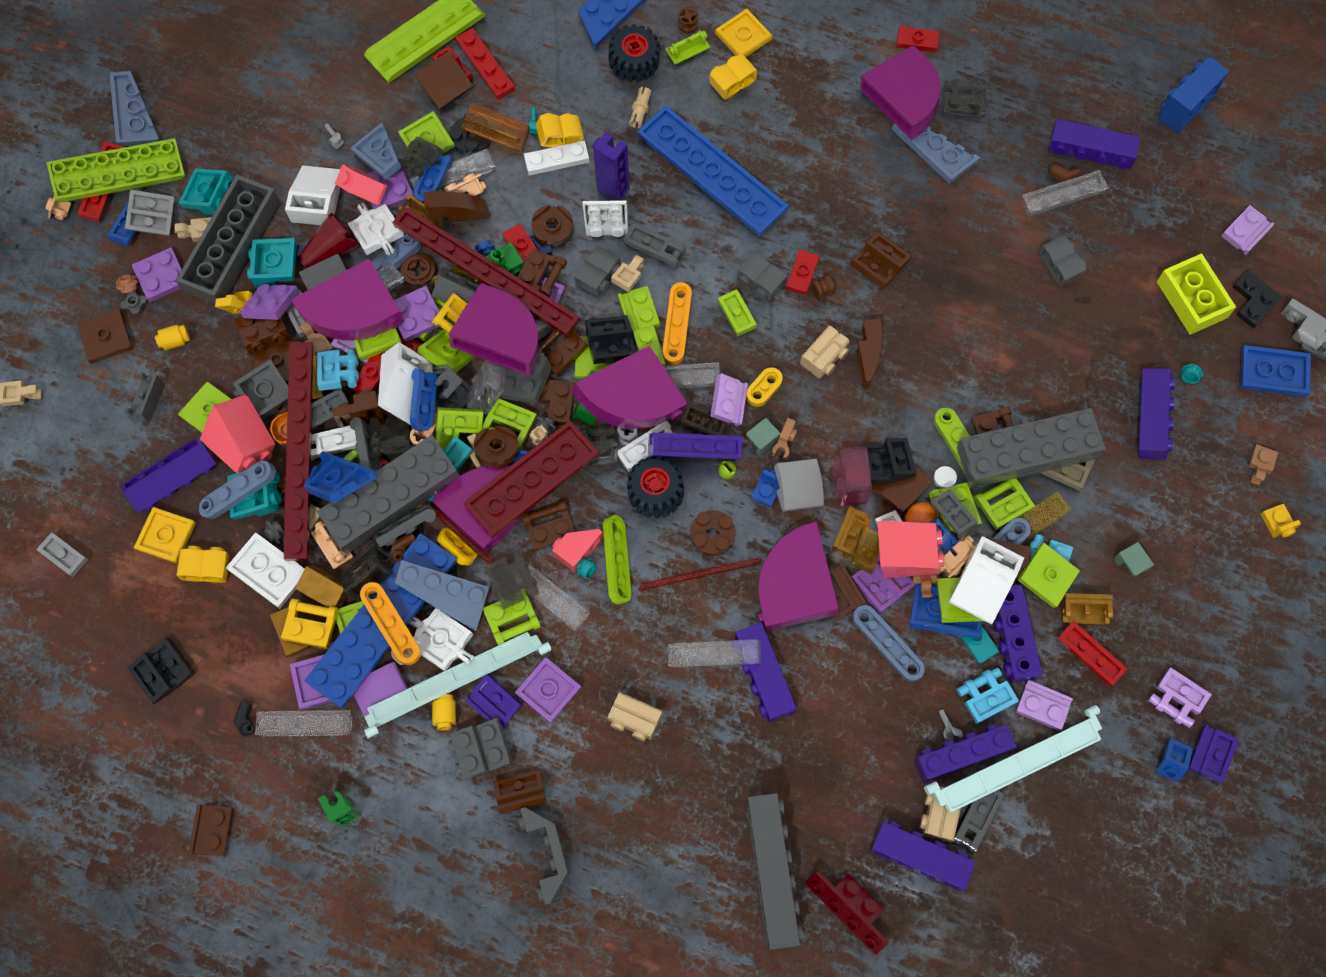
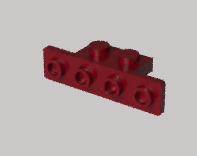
M818 870L805 882L812 893L817 895L829 910L875 955L888 945L889 941L872 925L884 908L850 874L836 887Z

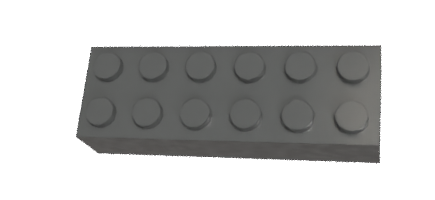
M240 175L235 176L176 279L184 293L212 304L216 303L217 298H226L249 258V248H252V240L260 239L280 203L274 188Z
M1092 408L961 438L957 446L970 489L1099 459L1106 450Z
M430 435L376 471L375 473L378 476L376 479L339 501L328 503L316 512L339 547L348 554L372 538L374 533L400 519L461 476L433 435Z
M777 793L748 797L746 807L767 952L797 948L800 946V942L803 941L802 926L797 925L796 916L800 912L798 900H793L792 895L796 885L794 874H789L788 868L792 864L790 849L785 848L788 831L787 825L782 824L781 817L784 814L783 800H778Z

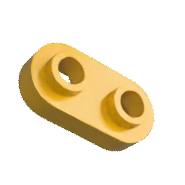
M765 369L749 386L746 399L750 405L754 407L763 406L780 388L783 377L778 369ZM773 379L775 382L769 383L767 380ZM758 394L761 398L755 399L753 396Z
M445 527L438 534L437 541L440 546L457 558L458 564L469 566L474 562L477 557L476 550L457 531Z

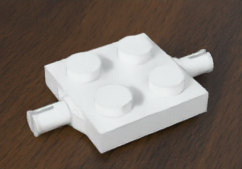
M361 203L362 207L359 204L357 208L361 215L349 222L348 225L365 254L368 255L380 248H383L387 255H390V252L393 254L394 249L390 243L403 237L404 233L393 226L392 222L395 218L386 204L369 210L365 203Z
M435 608L431 615L423 621L414 617L409 623L416 628L413 638L420 648V655L441 670L446 671L457 658H460L467 664H470V660H473L474 656L464 650L473 633L439 609Z

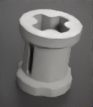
M618 427V439L623 446L638 438L637 429Z

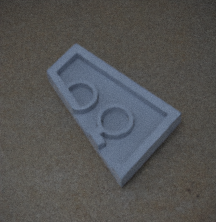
M380 123L350 148L359 159L384 180H387L401 168L383 123Z

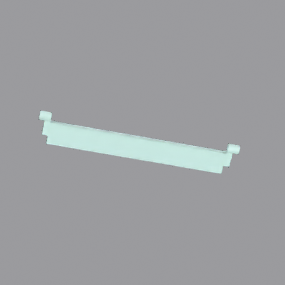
M528 632L521 634L475 656L473 660H470V664L466 662L458 664L368 707L369 715L365 716L369 728L365 729L364 732L367 738L379 734L378 726L538 650L540 655L551 651V647L548 642L542 644L537 635L531 637Z
M1097 705L1086 709L1085 715L1088 717L1087 720L941 790L937 782L926 785L924 790L927 795L934 794L939 807L945 805L948 813H952L1100 741L1101 737L1098 731L1102 727L1096 715L1100 714V709Z

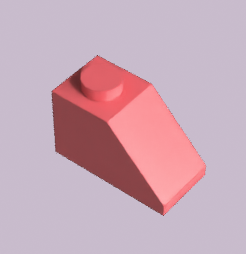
M343 164L335 181L337 186L347 192L377 205H380L387 188L386 184L364 171Z
M595 529L566 533L563 538L559 537L553 544V555L575 573L578 563L583 558L587 559L603 540V532Z

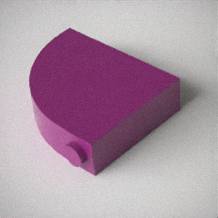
M913 45L862 74L860 90L912 140L923 133L935 118L940 96V79L933 64L922 51H919Z
M370 259L291 299L302 319L313 330L333 339L347 341L367 339L390 329H395L405 322Z
M481 283L449 332L451 348L527 376H531L536 367L539 355L537 325L528 308L520 300L507 292Z
M650 346L577 381L571 391L578 402L593 416L608 424L630 429L656 426L671 418L676 420L684 414L683 410L688 404Z
M484 466L471 470L434 495V500H432L434 508L485 555L522 520V516L492 539L463 503L510 466H506L504 469Z
M817 522L803 525L784 536L773 547L763 564L759 578V599L762 611L758 612L760 623L762 622V625L766 626L767 631L840 614Z

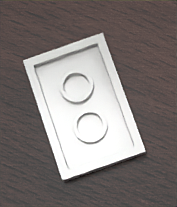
M256 532L226 567L228 571L279 609L295 592V587L304 571V568L295 561H285L284 553Z

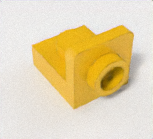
M235 292L234 295H226V298H217L215 307L232 314H241L240 310L252 297V292Z
M1284 504L1261 513L1273 538L1280 535L1283 538L1296 533L1295 529L1301 525L1299 520H1292Z

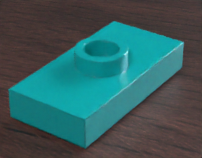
M983 627L981 628L980 639L959 636L978 665L1000 652Z

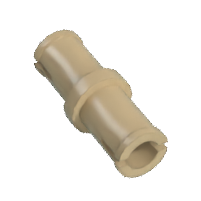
M643 87L639 88L637 99L632 105L633 112L629 125L633 128H636L637 123V128L642 127L644 116L648 112V102L652 91L645 87L644 93Z

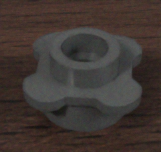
M135 291L127 293V298L121 302V307L124 310L128 309L132 314H138L144 309L147 299L145 296H139Z
M537 417L538 423L535 428L543 425L549 432L548 437L556 431L555 423L546 417L543 419Z
M266 521L265 536L269 541L274 540L277 545L280 544L279 539L284 537L283 529L276 521L272 523Z

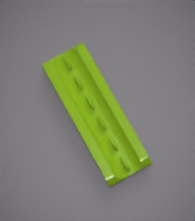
M438 0L368 48L364 56L383 78L390 83L485 17V14L472 0Z
M175 138L46 162L54 197L57 202H67L172 182L185 177Z

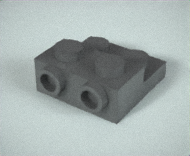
M539 353L536 367L531 376L502 366L500 371L503 377L495 393L499 399L538 404L552 369L547 357Z
M271 359L233 382L237 389L233 391L236 397L246 394L262 421L278 412L277 408L288 402V384Z
M498 718L477 726H469L450 734L452 740L449 741V748L453 754H456L458 763L455 764L456 772L460 777L463 776L464 780L471 781L513 764L502 725Z

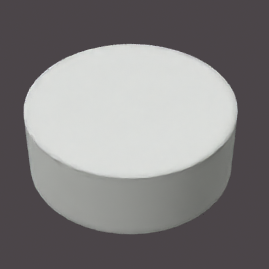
M947 466L938 468L933 476L934 484L939 489L954 486L957 480L956 472Z

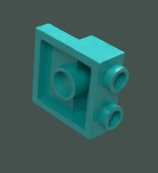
M195 168L178 204L183 208L198 209L203 214L214 215L234 177L224 170Z
M295 238L252 240V248H249L251 263L247 269V276L254 286H261L263 284L276 285V281L295 280L297 248Z
M243 471L227 476V480L230 481ZM276 471L272 482L231 508L230 518L238 520L254 514L263 516L279 511L278 504L282 502L281 494L277 491V483L280 481L279 473Z

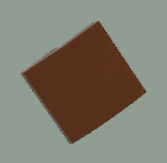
M449 51L415 74L439 109L473 86Z
M877 232L866 242L864 248L852 258L850 265L884 289L903 269L912 256L883 234Z
M915 466L917 474L912 478L889 484L868 485V488L882 501L885 502L887 500L903 514L934 481Z

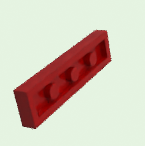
M473 28L455 37L457 44L497 100L515 91L513 83Z
M104 141L100 152L125 148V146ZM111 193L83 198L77 213L79 218L100 223Z

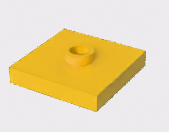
M745 9L715 29V34L735 56L743 54L747 57L772 40V34L748 9Z
M153 507L134 549L178 564L180 550L185 549L196 522Z

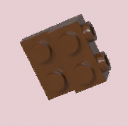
M282 316L279 320L243 317L235 319L244 346L250 356L291 339Z
M370 390L361 391L359 394L353 395L354 404L343 403L336 408H332L333 417L340 428L350 426V422L354 417L361 418L371 426L385 424V415H388V411L378 406L379 394Z

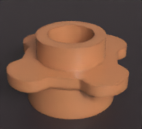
M136 275L121 276L115 282L116 288L121 293H129L136 290L138 287V281L135 280L137 279Z

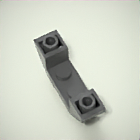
M524 807L521 808L522 815L518 816L521 830L526 829L528 835L544 830L547 831V833L543 834L546 848L551 847L553 857L549 858L552 872L557 871L558 875L539 880L540 887L536 889L540 902L544 901L546 906H551L569 875L559 834L554 823Z

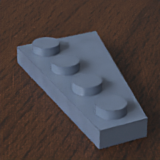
M131 71L110 72L116 144L128 147L159 141Z
M895 123L892 126V130L949 184L976 165L981 158L976 154H969L963 146L959 144L956 146L949 142L943 134L934 133L930 130V127L911 140Z
M403 560L399 561L393 581L394 584L424 600L469 629L477 630L489 590L488 586Z

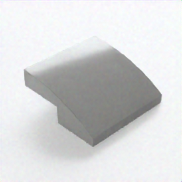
M130 190L125 230L169 236L174 196Z
M817 459L777 463L774 466L780 486L776 492L782 512L817 508L824 505L822 478Z

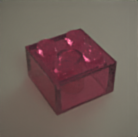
M866 446L841 448L838 451L837 457H834L832 476L837 478V486L834 487L835 498L840 501V506L868 503L872 492V483Z

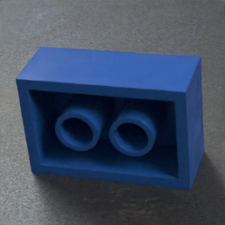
M1210 56L1204 62L1200 61L1192 70L1193 73L1191 75L1187 74L1179 83L1180 86L1178 88L1174 87L1168 93L1167 100L1160 108L1162 113L1158 119L1176 133H1179L1217 94L1229 73V70Z

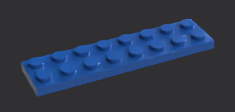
M665 105L637 131L639 138L759 237L788 210V204L668 106Z
M421 533L403 554V561L448 574L457 562V558ZM397 562L380 583V586L407 627L425 604V601L393 583L399 562ZM373 593L370 596V599H375L377 597V593ZM365 605L362 606L304 680L341 709L346 706L391 648Z

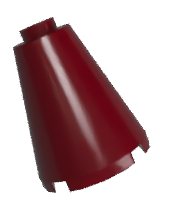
M332 212L325 218L300 253L302 257L300 262L305 268H309L336 254H339L341 257L360 246L353 234L341 222L339 223L340 220Z

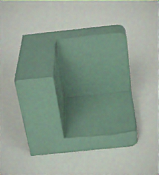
M765 418L748 431L746 436L757 447L756 454L760 457L777 444L781 433Z
M1139 542L1121 551L1113 559L1118 567L1125 564L1133 576H1137L1142 572L1145 573L1154 566Z

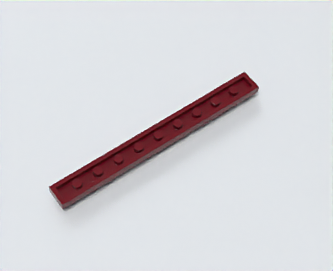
M404 207L392 222L395 228L483 284L516 297L528 308L533 316L566 337L569 336L579 323V316L409 208Z
M312 342L289 343L284 524L285 561L309 560L310 493L303 486L311 475L314 350Z

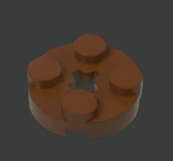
M546 205L538 209L533 215L532 233L535 239L543 245L549 244L551 248H555L557 245L568 241L574 232L572 215L562 206L550 207V205ZM551 222L552 224H558L556 225V228L550 229L548 223Z
M495 426V429L488 430V428L483 429L474 439L476 459L486 466L504 469L519 453V443L516 434L511 429L503 426ZM501 444L499 449L492 448V445L497 446Z
M715 510L701 512L692 522L690 528L691 541L697 550L704 555H721L728 548L732 547L735 540L736 530L733 520L723 512ZM711 528H715L719 535L710 538V534L706 532L711 530Z

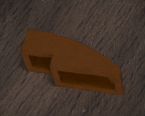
M453 191L424 192L423 204L428 219L447 217L448 223L490 218L485 199Z
M881 318L863 320L861 327L863 341H858L856 352L864 390L869 388L880 358L882 347Z

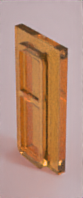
M471 102L461 129L521 151L529 124Z

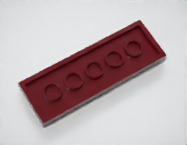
M569 420L463 504L493 539L598 457L599 452Z

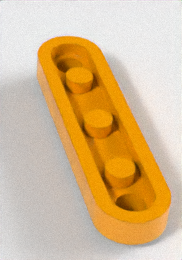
M683 282L674 284L671 287L662 354L665 362L671 365L679 364L683 360L685 353L692 290L688 284ZM683 294L684 297L679 298L677 295ZM676 353L677 356L671 357L670 354Z
M375 582L367 583L360 591L361 600L389 646L402 664L412 665L416 663L421 654L416 641L383 588ZM372 593H377L375 599H370ZM407 650L413 651L410 657L405 656Z

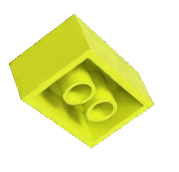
M1202 254L1165 269L1157 280L1159 287L1190 335L1227 319L1236 308Z

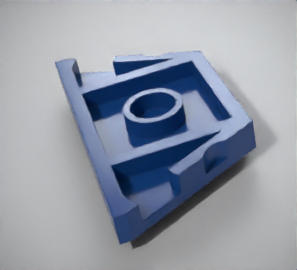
M588 0L578 9V14L585 25L587 34H589L592 40L593 47L595 49L599 47L646 0Z
M322 451L319 455L322 460L320 465L313 467L311 475L303 487L308 493L335 503L373 481L378 476L373 469Z

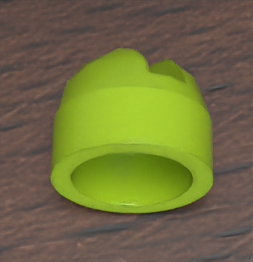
M731 460L723 461L719 465V475L723 479H732L736 474L734 462ZM724 465H727L732 470V472L730 473Z

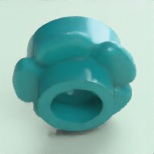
M1196 364L1183 366L1181 370L1182 380L1189 384L1199 382L1200 378L1203 377L1201 367Z
M590 557L588 560L583 558L578 563L576 568L578 576H583L585 579L592 576L597 568L593 558Z

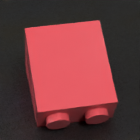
M246 394L214 405L200 438L209 449L236 473L247 470L258 461L264 460L268 462L272 457V451L275 446V442Z
M878 521L880 566L884 578L940 574V567H944L943 553L938 552V545L942 544L941 530L937 531L936 523Z

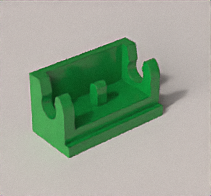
M335 791V796L338 798L336 803L334 801L329 802L325 795L318 798L329 822L339 828L361 816L359 811L354 808L352 802L346 797L343 798L342 794Z

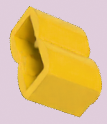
M743 54L732 56L727 61V64L713 68L710 73L709 83L725 100L735 95L740 89L751 85L757 79V69Z
M545 113L540 115L536 122L540 145L543 147H557L580 142L584 139L580 119L577 115L566 113L558 116Z
M188 546V549L180 550L177 577L183 581L226 583L228 575L226 567L229 564L230 555L225 552V549L220 547L202 550L198 546Z

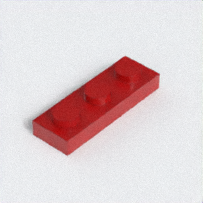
M1074 621L1057 638L1062 645L1109 687H1112L1127 671V668Z

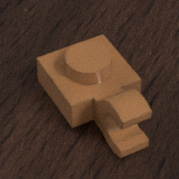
M307 322L299 326L307 337V340L304 342H312L314 345L313 356L317 357V352L333 350L326 337L320 333L315 334Z
M787 418L779 440L773 447L772 456L775 457L776 452L782 450L785 453L783 460L786 461L788 459L789 448L787 445L789 441H794L798 431L795 429V420Z
M1257 444L1253 447L1248 467L1254 469L1250 483L1259 486L1260 482L1264 481L1266 474H1271L1278 455L1277 451Z
M937 574L912 576L913 584H921L922 598L932 597L931 583H937Z

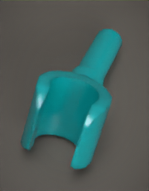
M533 107L531 108L529 132L538 134L536 128V108Z

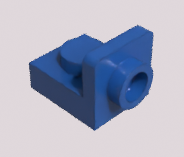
M763 469L761 478L751 495L752 500L769 508H772L778 496L776 491L780 488L774 470L767 471Z
M1170 738L1166 743L1163 759L1156 772L1179 782L1189 768L1193 748Z

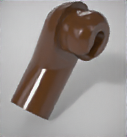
M1052 163L1048 167L1050 175L1060 182H1065L1081 175L1078 167L1066 169L1057 163Z
M413 532L400 537L392 544L390 557L394 562L403 560V554L406 552L407 546L416 540Z

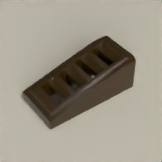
M687 402L688 404L683 410L684 414L678 419V426L703 435L723 434L727 422L710 416V411ZM692 413L690 421L687 420L688 414ZM697 416H701L699 424L695 423ZM706 418L710 419L707 428L703 427ZM717 421L718 425L716 431H713L712 427L714 425V422Z

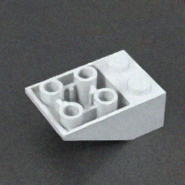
M302 165L289 190L285 211L290 222L321 225L331 212L335 215L341 188L335 184L340 169Z
M583 201L586 236L600 237L602 235H612L620 237L627 234V201Z
M399 342L381 355L378 406L410 424L413 390L412 372L415 368L423 369L425 373L432 372L433 363Z
M982 536L970 554L949 603L992 625L1020 570L1024 557Z

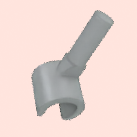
M328 123L325 124V128L332 136L329 139L330 144L335 149H338L344 144L341 135L335 132Z
M944 709L940 710L939 714L945 724L944 738L949 741L954 740V735L962 738V731L952 726Z

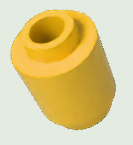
M179 324L157 330L158 335L155 336L158 347H163L165 351L186 345L185 342L190 341L185 325L179 326Z
M445 694L434 699L432 702V725L436 726L437 730L452 729L451 726L456 725V701L453 700V695Z

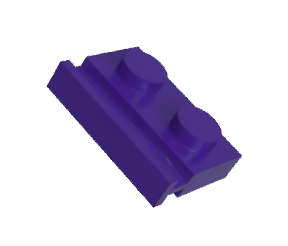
M486 674L474 688L471 695L465 699L487 721L495 718L500 719L502 729L523 706L519 700L490 674Z
M1204 725L1188 770L1195 771L1201 776L1222 784L1239 739Z

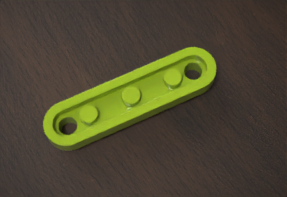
M941 408L934 417V424L964 472L957 446L961 438L969 437L970 435L954 410ZM943 416H948L950 420H944Z
M612 515L603 521L608 594L613 603L620 605L631 599L630 571L625 523L620 516Z

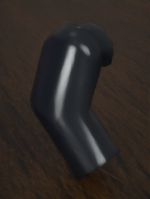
M240 702L234 719V725L241 735L248 737L255 731V726L248 718L252 705Z

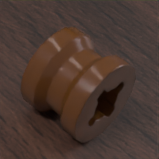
M692 7L682 8L678 14V27L683 33H693L698 28V12Z
M828 274L822 276L820 280L814 279L810 281L812 292L818 301L823 299L825 295L831 296L835 294L833 281Z

